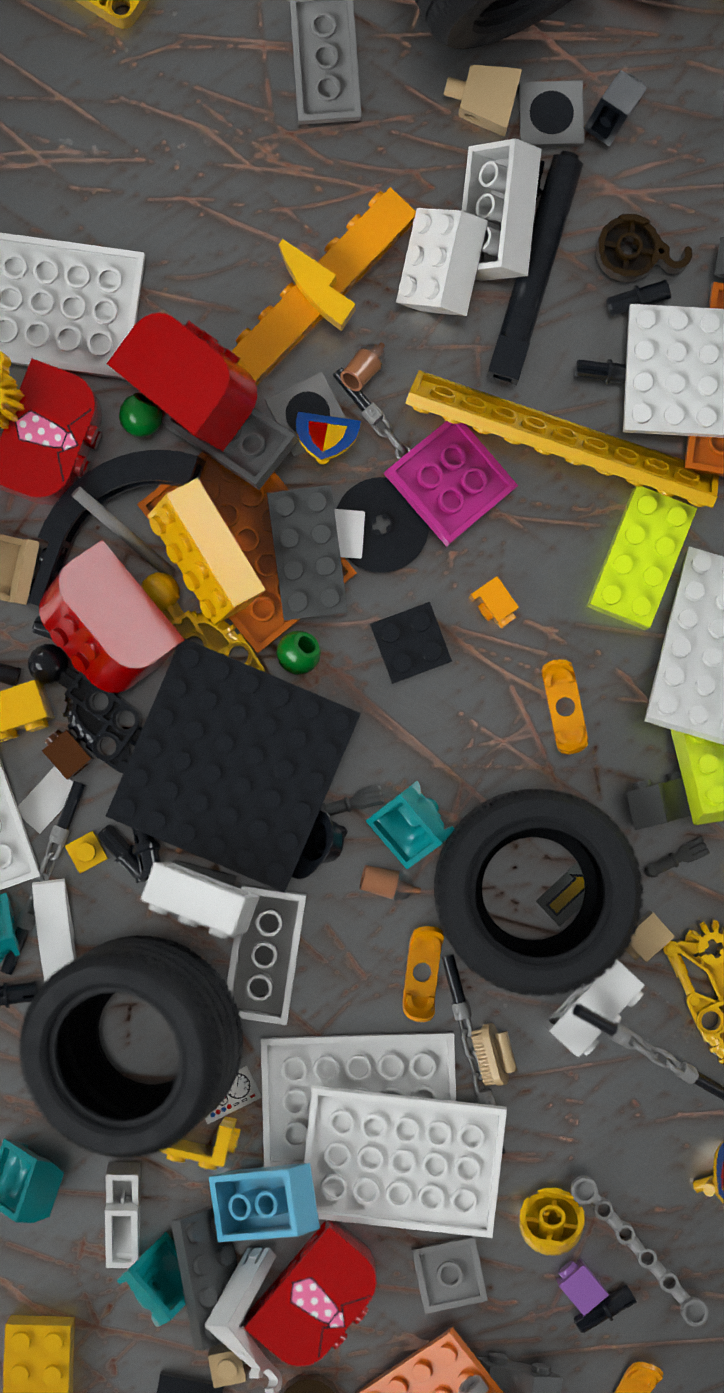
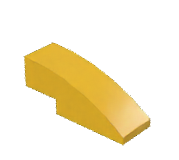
M282 239L279 243L280 253L295 284L308 302L327 321L342 331L356 311V304L333 289L337 282L336 274Z

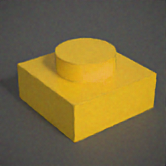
M94 830L65 845L79 874L109 859Z

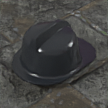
M319 811L293 872V878H306L322 863L334 861L340 856L343 850L344 838L348 831L344 826L332 821L326 812Z

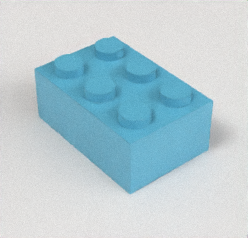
M310 1163L230 1170L209 1176L218 1242L295 1237L320 1229Z

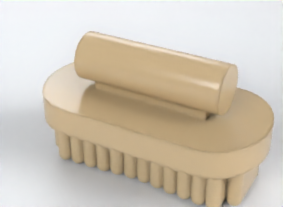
M493 1023L484 1024L482 1028L471 1032L473 1035L471 1036L473 1047H475L474 1050L476 1051L475 1054L477 1055L478 1066L480 1067L479 1070L483 1079L482 1082L485 1086L494 1084L497 1086L507 1085L508 1073L517 1071L508 1032H498Z

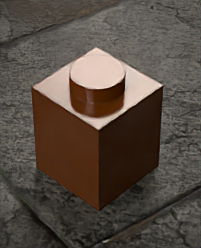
M58 729L44 741L48 746L42 752L66 780L73 779L95 760L70 730H65L62 733Z

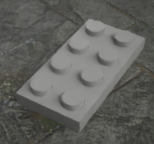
M290 0L298 125L362 120L353 0Z

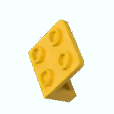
M224 1116L219 1126L215 1147L181 1139L173 1146L160 1152L167 1154L166 1158L171 1161L184 1163L186 1159L199 1161V1167L217 1170L218 1166L224 1167L229 1152H235L241 1129L235 1128L237 1119Z

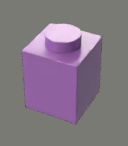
M581 1258L577 1262L569 1261L558 1272L560 1276L556 1280L559 1287L583 1316L609 1296L606 1288Z

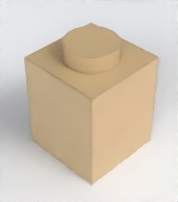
M648 911L637 922L636 926L638 927L635 935L631 936L632 941L628 948L625 947V950L635 961L640 957L647 963L675 936L654 912Z
M218 1344L209 1349L208 1360L214 1388L246 1382L248 1369L247 1364L224 1344Z

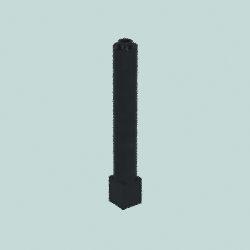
M561 151L560 154L553 155L534 217L528 276L516 277L486 377L516 386L518 384L584 165L578 160L579 156L573 152Z

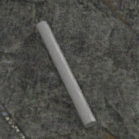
M80 486L75 489L71 496L159 572H165L171 576L176 570L91 495Z

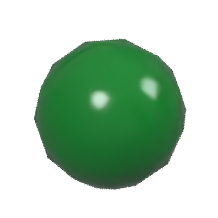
M135 393L128 396L120 406V424L125 431L134 437L152 435L162 425L163 410L143 393Z
M292 631L280 639L276 655L279 664L285 671L294 675H301L312 671L318 665L321 650L318 641L312 634L305 631Z

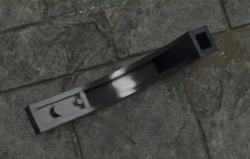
M145 450L118 456L84 474L63 493L44 521L38 538L49 543L47 548H44L40 554V569L37 577L31 582L28 603L39 606L44 593L65 566L79 531L92 515L71 496L76 488L80 486L97 502L104 505L117 495L131 489L150 485L181 487L196 478L200 480L206 461L199 456L180 451Z

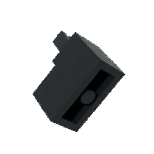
M620 70L599 100L584 129L610 146L633 114L647 90V87L644 86L645 83L635 78L634 75L626 74Z

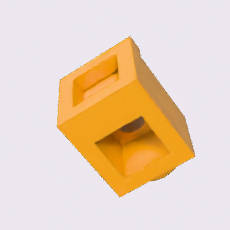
M498 576L469 596L472 602L476 599L480 600L481 604L477 607L487 621L493 619L500 628L517 618L513 612L519 606Z

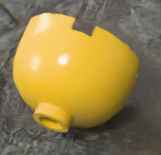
M542 1188L537 1191V1194L532 1195L530 1198L528 1196L520 1210L521 1234L526 1244L534 1251L547 1256L561 1255L569 1252L579 1242L585 1224L584 1210L574 1200L571 1193L559 1188Z

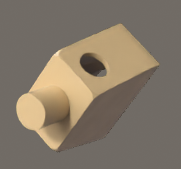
M470 65L467 81L448 77L444 96L461 100L458 116L498 135L506 136L522 69Z

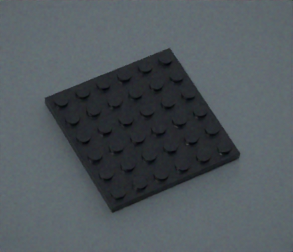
M184 638L185 640L176 648L105 817L285 893L361 713Z

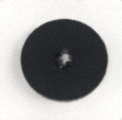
M386 477L371 478L354 485L341 498L336 508L365 512L362 558H347L351 563L363 570L374 573H389L402 569L417 558L427 541L429 526ZM377 517H382L383 521L389 520L390 525L386 527V533L381 534L379 529L374 530L372 528L376 524Z

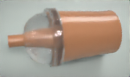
M380 342L378 345L369 343L361 345L356 350L355 356L340 374L341 381L347 388L352 391L361 390L376 373H379L384 368L386 358L383 350L385 347L384 343Z
M369 865L364 866L360 880V890L390 898L391 901L395 902L407 899L412 892L420 894L421 888L413 886L412 878L404 873V870L399 869L396 871Z

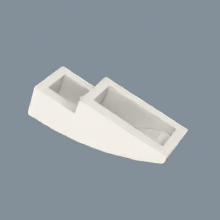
M65 878L32 883L35 920L44 981L57 970L77 959L74 944L75 934Z
M108 1162L105 1207L106 1268H129L139 1259L141 1214L140 1162Z

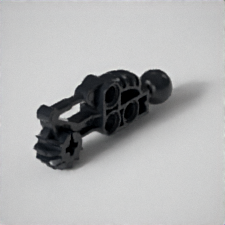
M54 644L37 646L28 658V669L31 676L42 684L58 682L67 689L64 694V701L67 702L65 712L62 714L63 718L67 717L68 729H73L77 735L76 739L79 742L83 740L86 743L85 747L94 753L98 759L104 761L119 773H124L131 757L129 743L135 746L143 729L141 725V712L118 694L106 692L95 687L82 672L78 674L68 667V658L60 647ZM98 692L105 693L108 697V706L104 710L96 709L92 703L94 695ZM123 711H129L135 717V723L130 729H125L119 724V715ZM104 737H110L116 743V750L112 755H106L100 749V743Z

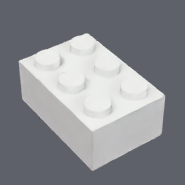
M417 208L396 303L422 312L467 316L488 220L462 210Z
M154 862L141 900L149 903L148 909L156 913L180 915L178 921L193 927L198 925L210 927V934L227 939L228 936L235 938V935L247 933L260 896L172 862Z
M617 959V963L610 970H605L606 973L600 978L596 977L594 982L587 986L584 984L582 988L575 990L544 1023L546 1028L578 1058L582 1053L587 1056L595 1049L599 1043L596 1038L602 1031L572 1014V1010L577 1003L615 1023L620 1021L621 1016L618 1014L626 1005L631 1008L643 996L641 989L645 985Z

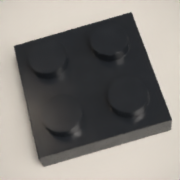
M430 602L370 624L392 684L452 662Z

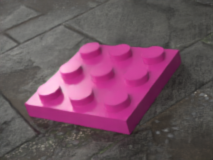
M447 421L384 472V475L446 547L518 486L466 424H453Z

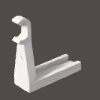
M247 1248L204 1326L251 1367L249 1378H262L263 1373L268 1376L269 1384L265 1388V1393H278L282 1387L281 1373L265 1357L244 1327H239L277 1256L270 1248Z

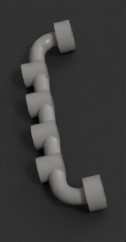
M588 1176L575 1178L570 1187L573 1198L580 1204H590L596 1217L600 1220H605L614 1230L617 1240L622 1244H626L636 1254L639 1264L643 1268L649 1269L655 1275L662 1290L671 1293L681 1304L680 1312L687 1324L691 1326L704 1324L708 1318V1308L701 1299L691 1297L679 1284L676 1274L672 1270L666 1269L658 1261L653 1248L644 1245L638 1239L632 1225L619 1218L607 1198L600 1197L597 1185L593 1179ZM601 1204L608 1205V1210L605 1213L598 1212V1207ZM624 1228L630 1229L627 1237L619 1236L620 1231ZM644 1253H652L650 1260H641ZM666 1277H673V1282L670 1285L663 1284Z

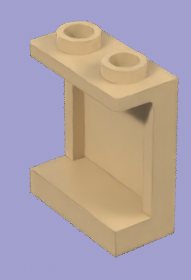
M0 534L1 601L27 605L40 542Z

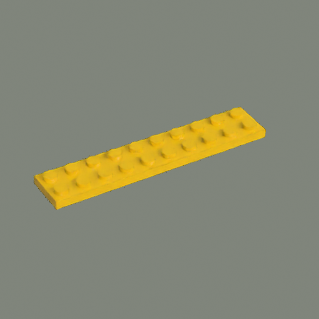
M418 370L405 403L412 406L417 412L425 414L431 412L442 416L447 422L453 424L463 423L472 426L479 433H493L502 436L511 444H525L534 447L541 454H555L564 457L567 462L573 465L580 466L584 464L595 468L600 474L606 476L617 475L625 478L632 485H646L655 488L657 492L664 496L673 497L675 495L687 499L690 504L697 507L708 506L713 508L717 499L719 476L684 469L685 460Z

